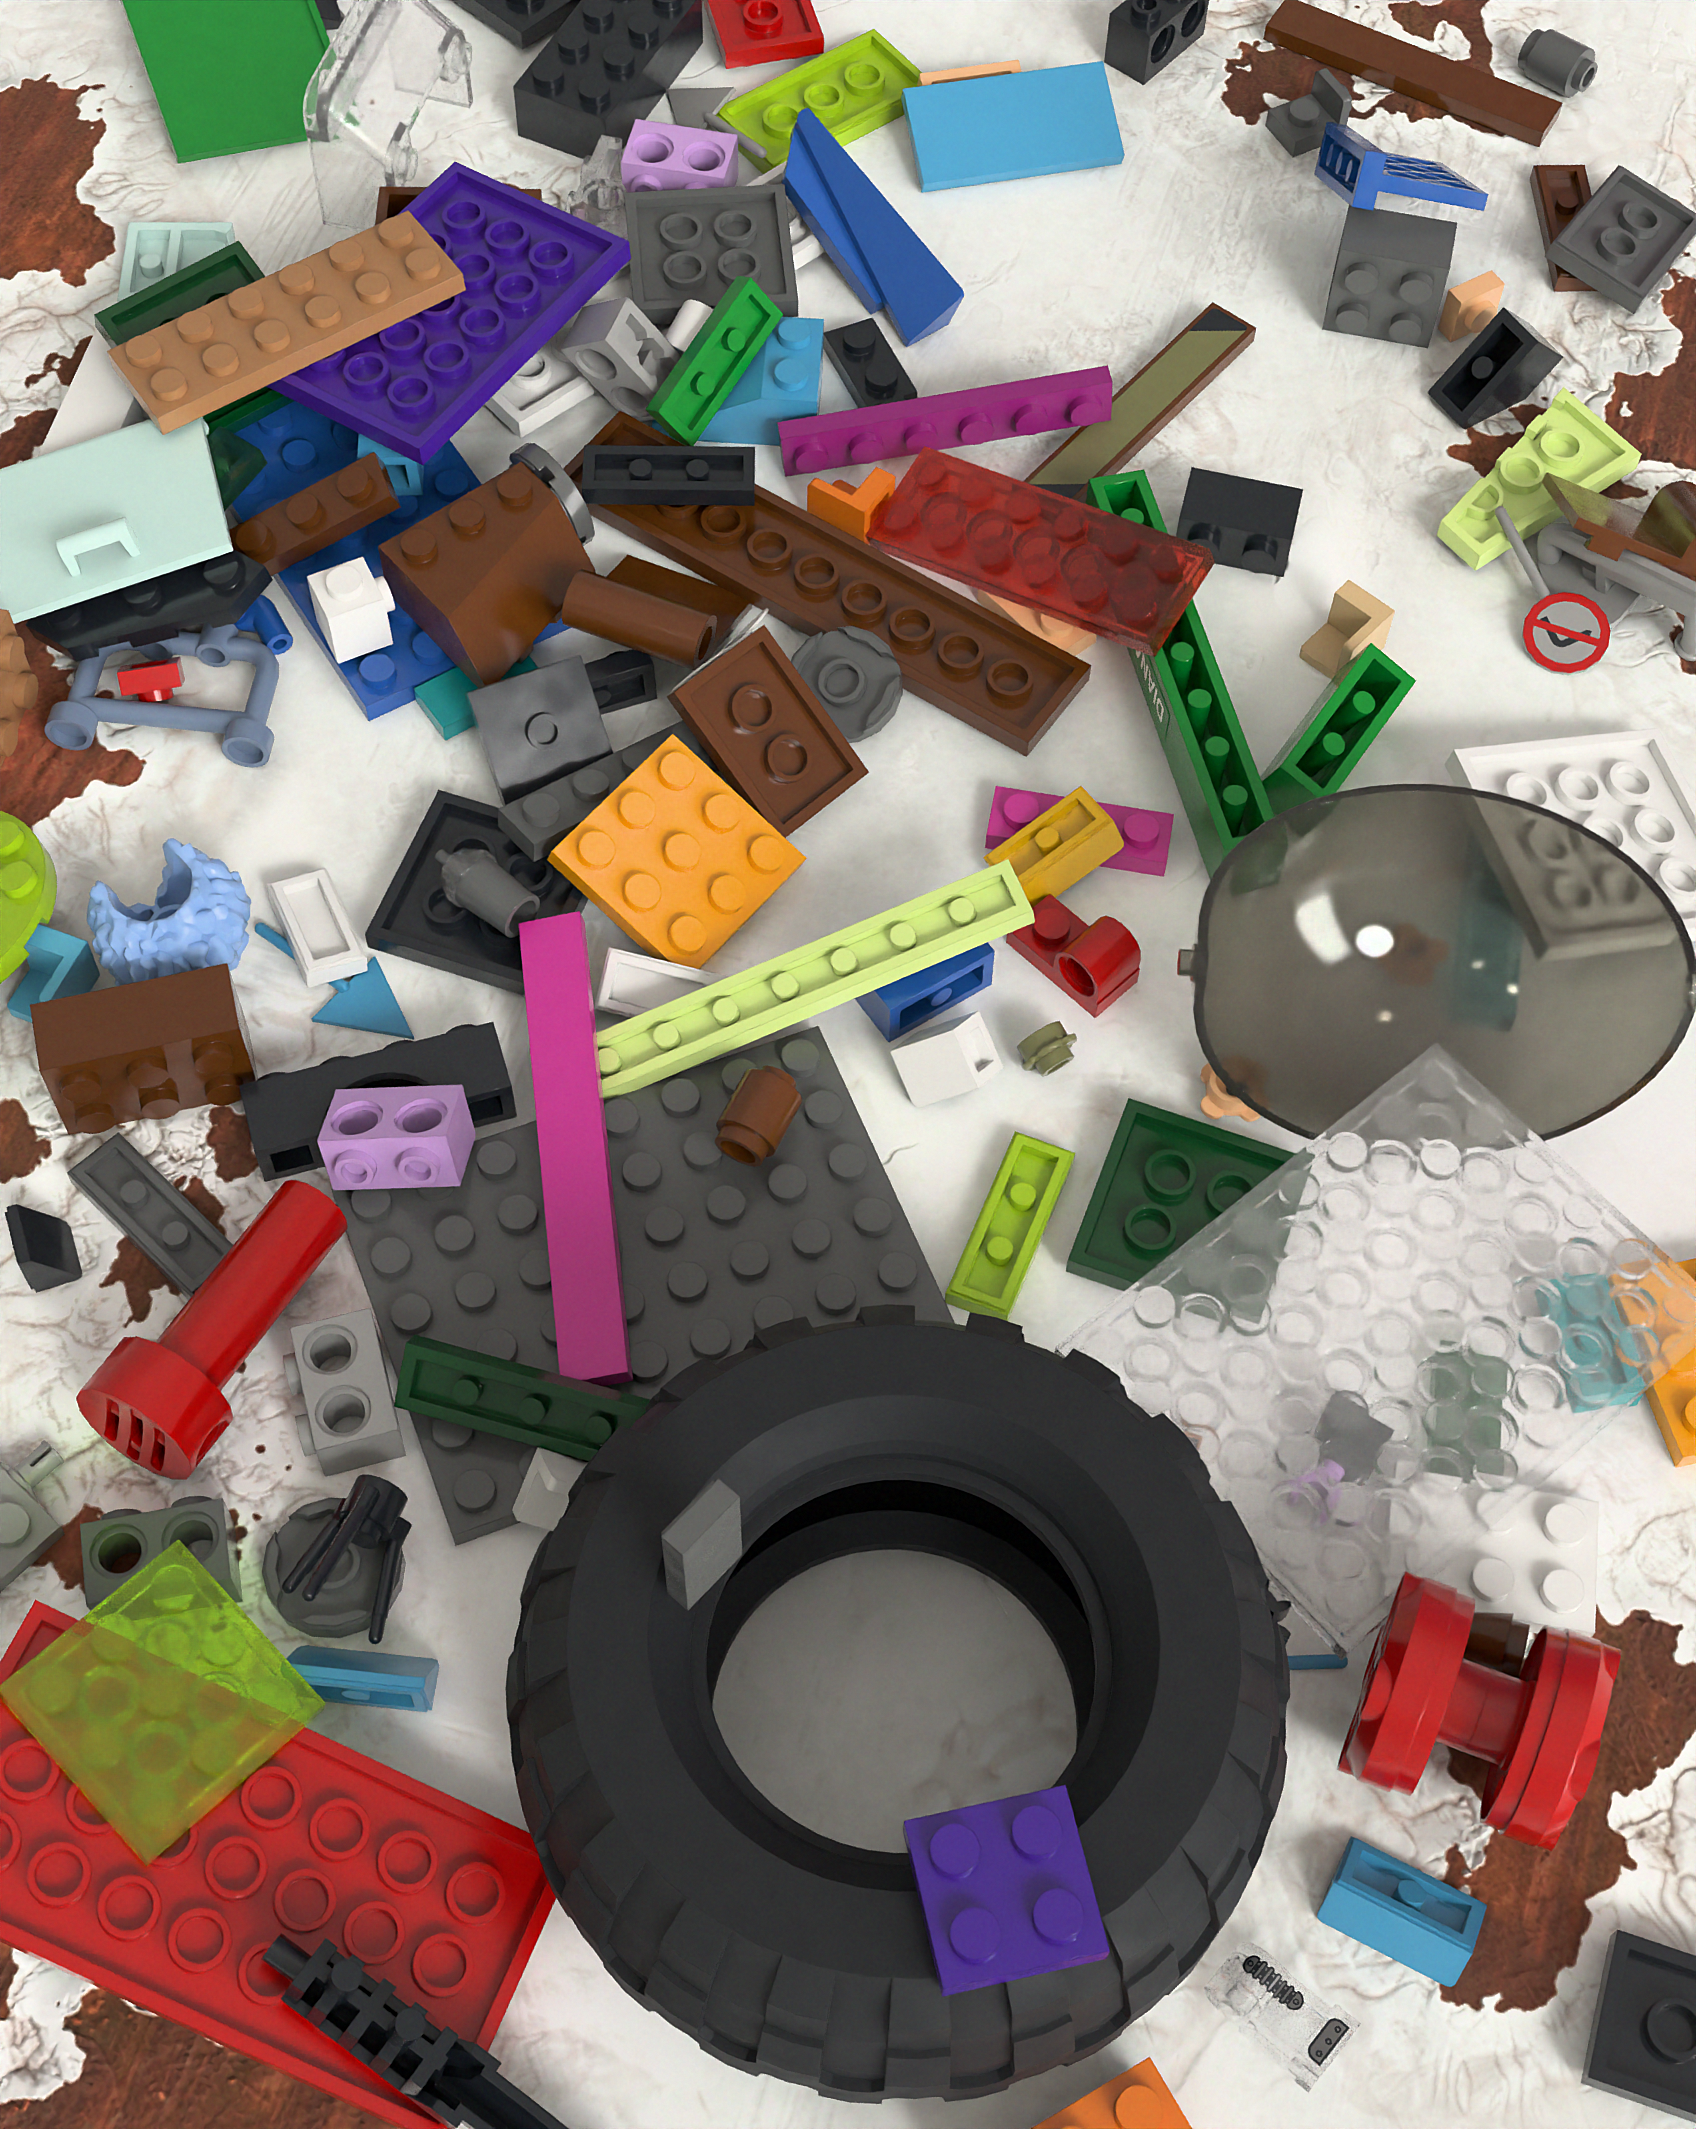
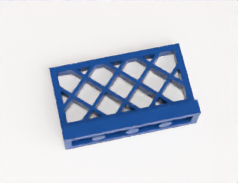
M1333 122L1326 123L1314 175L1350 206L1373 211L1377 193L1380 191L1484 211L1489 194L1443 163L1383 152L1349 126Z

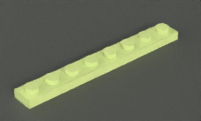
M1009 859L597 1032L603 1100L646 1087L1034 923L1033 910Z

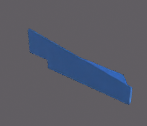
M809 108L801 110L790 134V148L781 184L785 185V193L870 315L886 308L906 347L949 325L964 298L963 289Z

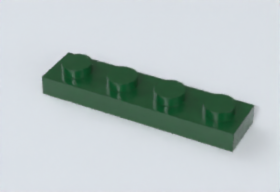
M414 1335L405 1344L394 1407L590 1461L620 1426L630 1429L646 1413L645 1407L650 1399Z

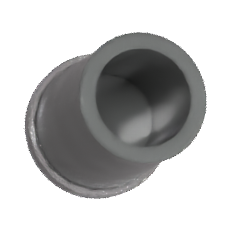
M441 849L436 853L435 859L443 865L440 876L443 889L446 892L447 899L454 905L466 908L509 938L519 935L518 923L535 919L540 907L539 897L497 863L496 858L488 851L461 849L450 855Z

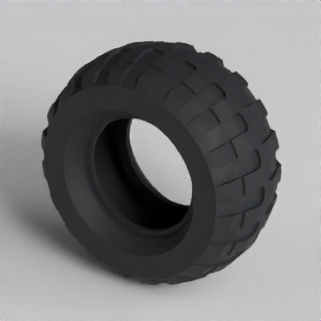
M892 1304L860 1307V1312L857 1314L855 1321L831 1323L812 1328L807 1316L779 1322L755 1332L753 1339L748 1341L743 1351L731 1355L716 1364L704 1357L679 1372L652 1397L645 1407L646 1413L630 1429L620 1426L591 1458L569 1490V1503L563 1517L559 1519L554 1531H549L541 1541L527 1571L520 1596L521 1614L514 1641V1650L508 1659L505 1687L507 1720L510 1730L512 1763L524 1818L552 1892L567 1917L573 1920L582 1937L599 1956L607 1972L624 1992L648 2012L655 2011L669 2024L694 2039L699 2044L701 2050L724 2064L756 2077L762 2073L788 2083L807 2086L818 2091V2096L849 2103L882 2104V2100L892 2098L921 2099L942 2097L945 2102L976 2099L1008 2090L1009 2085L1017 2081L1042 2074L1059 2065L1068 2067L1095 2054L1121 2036L1124 2029L1151 2010L1165 1995H1169L1193 1971L1233 1913L1261 1856L1271 1822L1276 1815L1284 1788L1288 1758L1285 1751L1286 1707L1290 1698L1289 1662L1283 1634L1277 1621H1273L1266 1601L1264 1587L1268 1580L1256 1547L1232 1502L1220 1500L1215 1489L1209 1483L1211 1475L1206 1464L1200 1458V1453L1185 1433L1164 1413L1151 1417L1142 1407L1129 1399L1124 1385L1120 1383V1376L1099 1361L1074 1348L1063 1358L1045 1348L1027 1343L1022 1333L1023 1326L997 1317L969 1312L966 1326L945 1321L915 1320V1306ZM719 1478L740 1496L742 1555L687 1611L667 1593L661 1532L712 1480L716 1481ZM874 1550H907L929 1553L967 1565L990 1577L1026 1606L1053 1642L1064 1664L1071 1685L1076 1711V1752L1051 1788L1066 1785L1110 1950L1107 1959L942 1997L908 1853L873 1851L843 1844L817 1834L794 1821L775 1807L755 1788L736 1763L719 1730L712 1706L720 1669L730 1646L742 1626L773 1592L806 1570L831 1559Z

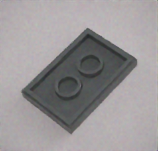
M1618 165L1552 242L1544 257L1634 314L1695 239L1696 213L1623 166Z

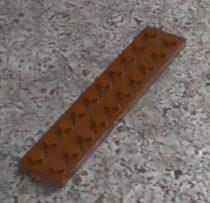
M619 411L587 444L685 446L622 411ZM584 448L563 468L581 496ZM755 484V506L586 504L591 516L719 587L751 602L755 607L761 610L768 608V614L809 637L820 632L826 634L830 631H838L837 627L853 626L873 632L889 645L902 671L903 689L1026 757L1089 681L1090 664Z

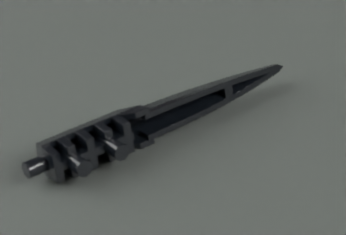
M281 1933L262 1957L264 1962L292 1982L281 1997L285 2004L447 2128L456 2129L461 2123L468 2129H569L496 2072L502 2064L499 2060L478 2044L458 2038L459 2035L448 2026L440 2031L425 2019V2015L428 2012L416 2002L411 2007L406 2005L392 1994L397 1988L385 1978L380 1984L362 1971L365 1965L362 1960L354 1954L350 1959H346L336 1951L338 1947L325 1938L311 1956Z

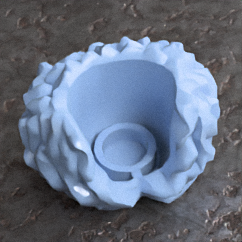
M171 838L162 846L167 865L162 870L163 882L157 888L154 906L137 903L127 907L120 902L117 894L108 885L101 881H96L95 886L91 888L89 893L87 923L95 935L92 945L95 953L100 955L99 962L104 969H108L109 973L116 979L115 985L121 986L225 963L228 964L230 971L237 968L241 954L249 942V934L245 929L250 918L251 899L246 894L239 872H230L223 861L209 858L202 851L192 847L191 843L183 845L176 839Z

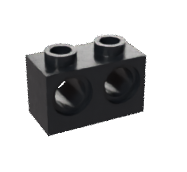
M1125 0L1110 12L1104 63L1145 85L1204 34L1209 0Z

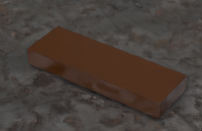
M1585 165L1533 166L1530 184L1545 254L1552 242L1592 197ZM1547 259L1554 292L1597 291Z

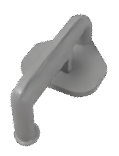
M1563 522L1550 523L1541 529L1537 538V566L1551 595L1562 592L1575 593L1596 602L1606 614L1610 629L1616 627L1642 596L1648 597L1684 615V629L1677 635L1674 641V648L1682 659L1696 661L1695 581L1658 564L1654 560L1627 549L1623 550L1618 561L1587 550L1584 544L1586 540L1589 541L1592 535L1573 528L1571 524Z

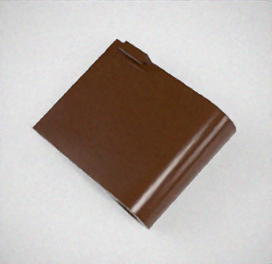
M1546 473L1541 483L1572 527L1592 535L1589 541L1586 540L1584 544L1587 550L1618 561L1623 550L1627 549L1696 578V485L1693 482L1681 480L1669 483L1659 490L1646 512H1643L1553 474Z
M627 555L606 577L585 569L577 571L567 589L561 619L565 626L695 671L719 648L752 609V604L717 585Z

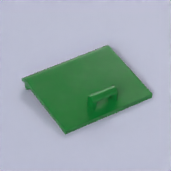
M120 0L178 164L347 134L359 126V117L315 0Z

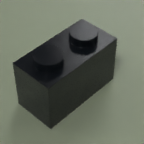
M1191 467L1175 538L1174 550L1176 556L1193 559L1198 562H1209L1244 569L1253 573L1284 577L1303 489Z

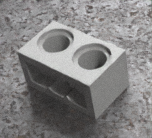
M629 297L582 307L560 348L562 353L618 412L622 411L641 422L654 420L645 409L681 358L678 351Z
M371 1308L290 1327L294 1353L283 1355V1363L291 1394H304L307 1413L295 1416L304 1456L317 1454L325 1477L406 1456L381 1343ZM345 1356L350 1358L338 1370L324 1371L320 1369L321 1365L331 1357ZM348 1416L363 1418L362 1423L350 1432L339 1433L332 1430L334 1425L342 1418Z

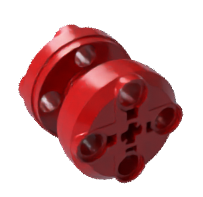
M1405 1571L1385 1624L1381 1626L1364 1674L1361 1694L1340 1754L1337 1770L1355 1776L1356 1780L1390 1792L1392 1789L1411 1796L1422 1776L1435 1741L1487 1760L1491 1763L1481 1801L1480 1823L1497 1829L1500 1835L1531 1847L1539 1846L1552 1851L1557 1844L1560 1834L1566 1827L1577 1802L1583 1799L1592 1779L1601 1746V1733L1620 1664L1621 1650L1570 1629L1562 1631L1544 1625L1530 1648L1519 1679L1463 1658L1475 1611L1474 1598L1457 1593V1588Z

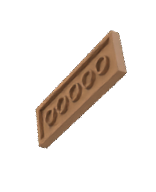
M407 210L352 237L339 241L305 259L287 265L283 269L258 281L238 288L232 293L196 310L187 312L181 317L149 332L136 336L108 350L107 353L115 372L162 435H165L465 291L466 287L463 273Z

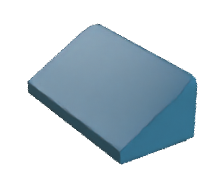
M305 1645L296 1648L281 1663L280 1675L290 1696L294 1699L427 1712L432 1710L439 1663L438 1660L433 1658Z
M1351 1836L1320 1905L1317 1918L1322 1923L1444 1986L1452 1987L1456 1984L1473 1953L1487 1905Z

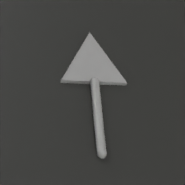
M734 87L666 89L677 125L705 129L710 124L720 132L738 135V144L759 158H764L767 155L764 147L716 116L735 93L736 89Z

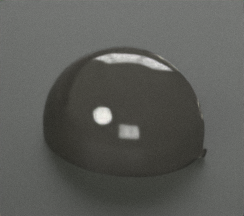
M1391 784L1345 790L1312 799L1264 822L1245 836L1227 854L1214 872L1204 894L1192 949H1179L1177 958V975L1190 976L1195 1028L1202 1051L1215 1074L1236 1097L1267 1120L1292 1133L1346 1151L1382 1157L1450 1159L1501 1153L1531 1146L1585 1126L1616 1109L1636 1095L1658 1075L1684 1040L1696 1010V956L1692 940L1670 898L1639 864L1605 838L1556 812L1505 795L1457 786Z

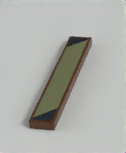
M1212 302L1112 397L1111 420L1081 426L1015 488L1014 502L1051 526L1059 529L1086 503L1089 479L1114 475L1119 472L1254 342L1256 327Z

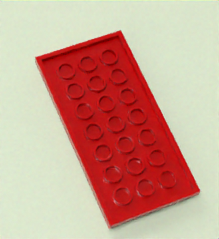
M35 1600L0 1661V1942L400 2129H449L285 2004L281 1997L292 1982L264 1962L262 1957L281 1933L311 1956L326 1938L338 1947L336 1951L346 1959H350L354 1954L365 1963L362 1971L380 1984L385 1978L397 1988L392 1994L406 2005L411 2007L416 2002L428 2012L425 2015V2019L440 2031L448 2026L459 2035L458 2038L476 2043L488 2052L556 1900L540 1862L531 1834Z

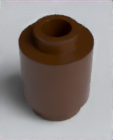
M766 1065L762 1066L761 1069H747L716 1123L719 1133L715 1139V1144L718 1149L731 1159L752 1167L760 1166L765 1157L773 1156L802 1103V1097L795 1089V1080L783 1070Z

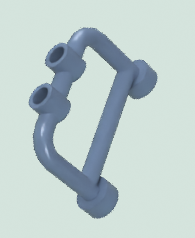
M209 622L204 623L201 634L180 632L181 629H178L179 637L133 648L128 641L99 648V657L79 661L67 701L58 702L51 707L44 731L50 741L69 750L89 748L93 742L98 722L225 734L222 752L230 761L244 767H260L269 761L274 743V734L266 726V722L279 679V662L273 651L263 643L238 637V629L234 624L212 628ZM124 650L140 651L143 656L153 661L172 658L173 655L198 657L201 662L212 667H224L231 660L249 662L256 668L244 712L97 698L94 695L105 661L113 653Z

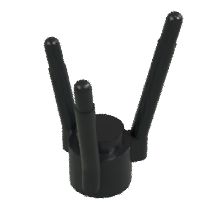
M365 1474L358 1476L348 1497L340 1499L329 1522L282 1584V1590L287 1594L294 1592L322 1557L302 1592V1597L305 1601H313L331 1576L350 1543L366 1549H376L380 1541H385L386 1547L368 1635L370 1643L379 1644L383 1638L385 1623L388 1618L402 1545L412 1527L410 1522L400 1517L408 1501L406 1494L399 1487L381 1477Z

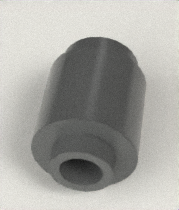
M1541 29L1534 30L1525 40L1518 56V67L1525 70L1527 78L1567 98L1573 97L1578 91L1584 92L1591 85L1597 73L1598 65L1594 62V49L1553 29H1548L1547 31Z

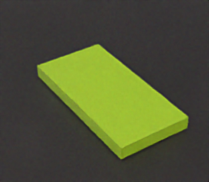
M872 29L725 103L716 116L766 149L767 155L764 158H759L738 144V151L762 174H765L787 161L791 142L790 134L801 110L809 108L843 147L905 115L901 100L902 91L904 88L918 87L919 74L922 72L880 33Z

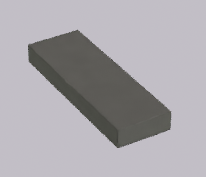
M119 1132L67 1172L71 1183L188 1300H190L233 1246Z

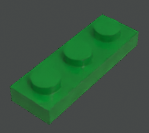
M737 276L645 409L674 440L685 446H694L783 316V313L751 277Z

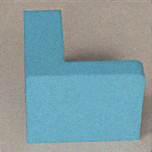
M38 924L24 946L30 954L26 958L30 969L9 1000L7 1007L12 1016L32 1023L30 1004L90 992L100 973L88 941Z

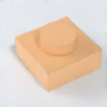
M1491 270L1448 289L1438 330L1450 342L1470 333L1481 332L1497 315V308L1505 283Z

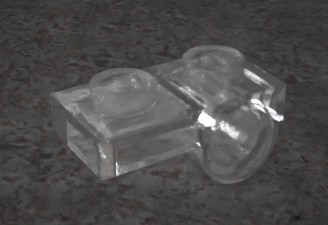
M601 135L593 155H586L583 160L580 185L576 192H569L564 212L628 240L624 196L627 190L622 184L621 160L623 157L622 139Z

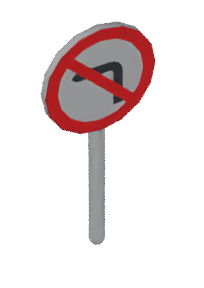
M1498 506L1495 509V515L1540 598V601L1533 605L1524 620L1522 639L1527 654L1536 665L1551 673L1572 675L1587 671L1600 661L1609 646L1611 630L1606 614L1596 602L1581 594L1562 592L1551 595L1506 509L1503 506Z

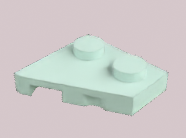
M129 222L117 301L120 302L234 243L236 238L232 222Z

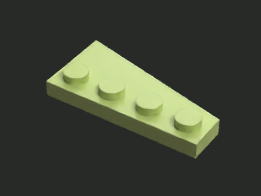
M1563 387L1553 398L1552 404L1543 415L1538 414L1527 426L1524 436L1514 447H1508L1497 459L1492 471L1485 478H1480L1441 520L1436 536L1476 571L1512 548L1495 515V509L1498 506H1503L1506 509L1523 541L1564 515L1541 483L1547 472L1599 493L1634 471L1642 454Z

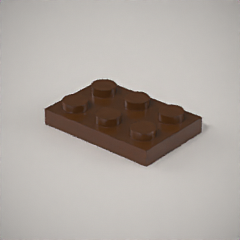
M765 625L756 629L667 696L670 703L733 790L785 838L869 773Z

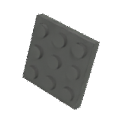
M784 184L624 193L627 236L631 253L629 261L633 303L653 325L672 324L686 300H696L715 309L737 276L751 277L783 313L782 317H798V293Z

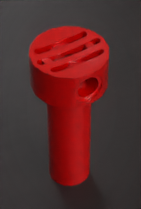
M297 1180L285 1181L157 1341L153 1342L137 1336L123 1337L104 1363L83 1386L76 1396L79 1411L89 1425L109 1445L132 1462L154 1474L172 1480H187L205 1454L233 1420L231 1406L221 1390L347 1230V1219L341 1209L317 1188Z

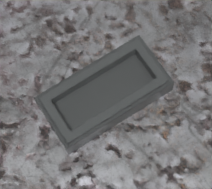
M719 1478L716 1481L712 1480L661 1532L667 1593L687 1611L742 1555L740 1496Z

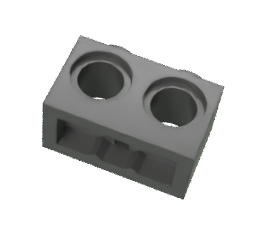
M189 1496L175 1501L171 1508L141 1512L137 1509H117L105 1513L99 1521L80 1524L86 1606L101 1628L243 1602L235 1523L223 1498L213 1500L206 1496ZM199 1540L213 1542L209 1551L201 1558L196 1560L181 1559L184 1550L193 1542ZM128 1553L141 1554L140 1560L131 1570L119 1574L110 1572L115 1561L121 1556Z

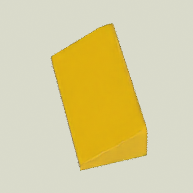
M1080 786L983 858L989 867L1009 859L1031 908H1033L1049 894L1056 898L1124 847V841L1113 819Z

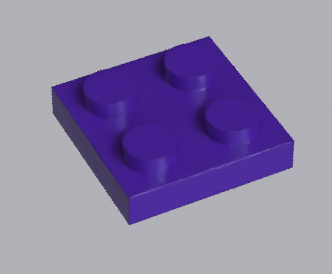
M1066 1785L904 1821L903 1834L942 1997L1107 1959L1110 1950Z

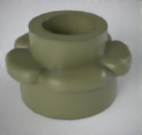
M1055 1021L1037 1030L1017 1046L1025 1060L1022 1068L1025 1071H1032L1037 1068L1042 1077L1062 1068L1074 1058L1069 1048L1077 1041L1076 1034L1068 1035L1060 1021Z

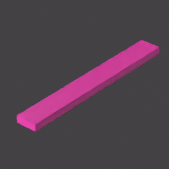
M580 911L518 924L560 1375L592 1384L608 1386L633 1381L586 929Z

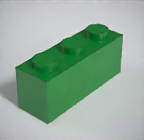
M1370 643L1337 672L1260 777L1273 812L1294 830L1327 806L1416 682L1412 676L1374 644Z

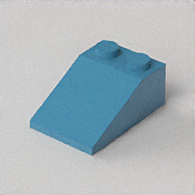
M781 317L697 441L780 446L777 422L819 415L823 374L824 319ZM655 419L652 421V428L672 438Z

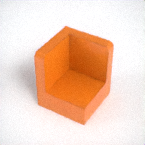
M876 467L859 488L843 480H836L830 485L819 478H814L807 486V512L869 544L894 514L896 476Z

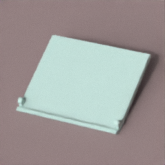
M203 417L165 435H162L153 421L149 419L0 469V609L9 610L14 624L233 551L206 436L209 434V427Z

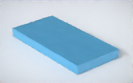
M1103 61L904 88L902 91L901 100L922 193L1122 164L1125 156Z

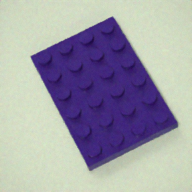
M457 162L450 165L399 214L408 210L463 273L466 290L267 385L268 388L421 465H424L631 259L628 240Z

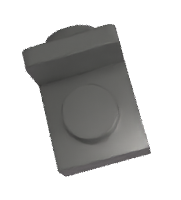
M1327 68L1315 72L1311 94L1269 109L1265 126L1293 158L1321 147L1327 122L1347 125L1352 107V97L1348 89L1343 84H1340Z

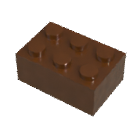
M227 963L30 1004L39 1071L69 1135L81 1132L87 1134L101 1133L111 1129L114 1125L145 1118L153 1120L166 1119L174 1116L179 1111L209 1104L218 1106L230 1105L242 1099L239 1085L258 1080L249 1029Z

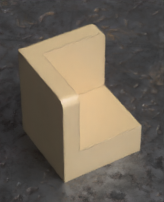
M1347 580L1334 593L1327 622L1301 646L1299 656L1332 680L1344 665L1370 643L1380 650L1385 647L1395 610L1351 580Z

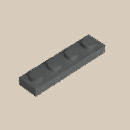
M682 720L499 808L498 827L533 862L549 855L563 839L672 734L714 772L719 771V769Z

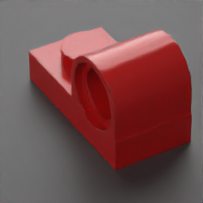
M1051 894L1032 908L1035 918L1034 923L1007 934L1006 943L1094 1018L1099 1016L1138 981L1141 950L1132 933L1121 922L1109 916H1102L1088 926Z

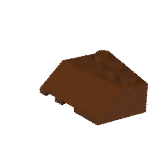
M522 461L378 546L383 575L393 599L478 688L501 681L502 677L515 662L522 664L534 650L533 641L549 623H557L562 616V607L567 589L577 571L585 569L596 573L557 496Z

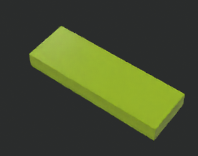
M1014 1132L945 1293V1302L947 1304L971 1313L997 1317L1006 1321L1009 1320L1074 1164V1152L1022 1133Z

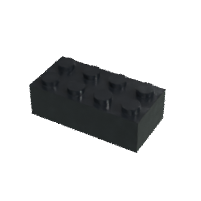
M581 0L513 86L518 136L609 169L627 145L635 119L646 120L667 92L666 89L670 88L703 44L702 0Z

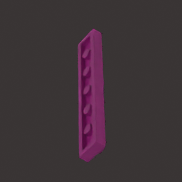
M1107 365L777 422L784 474L787 477L805 473H816L833 468L869 464L885 459L926 454L931 451L966 445H978L989 441L1035 435L1041 432L1110 421L1113 381Z

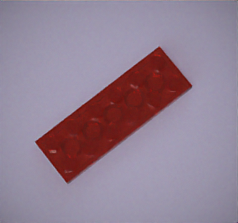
M926 446L923 447L865 535L870 545L881 552L1153 657L1159 652L1215 563L1209 548Z

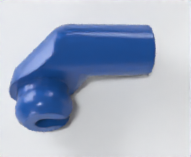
M260 595L242 617L234 623L238 630L257 633L262 643L270 648L274 655L285 653L293 644V637L274 603L266 596Z

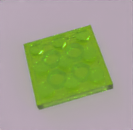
M179 1539L0 1685V1699L146 1866L319 1715L326 1705L322 1698Z

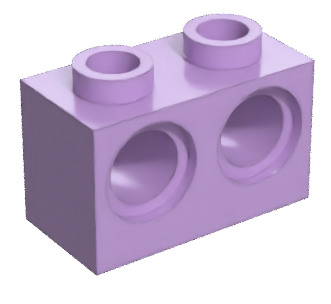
M635 119L621 160L623 202L625 203L624 193L735 187L739 175L738 135Z
M462 1084L336 1089L317 1142L333 1190L450 1187L461 1185L476 1133Z

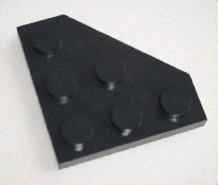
M233 549L232 552L33 617L25 625L37 640L78 662L99 657V648L129 641L131 646L135 648L179 637L178 629L209 622L212 628L234 624L273 579L264 565Z

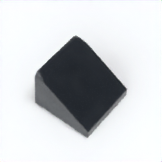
M18 1204L6 1207L7 1212H5L16 1261L31 1290L34 1289L37 1293L76 1281L82 1277V1269L72 1230L67 1222Z

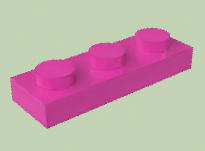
M996 786L985 848L995 849L1065 797ZM1097 802L1113 819L1124 841V847L1099 866L1164 877L1174 814Z

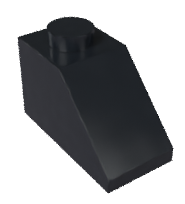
M1503 307L1427 393L1461 428L1466 430L1525 400L1563 359V356L1530 323Z

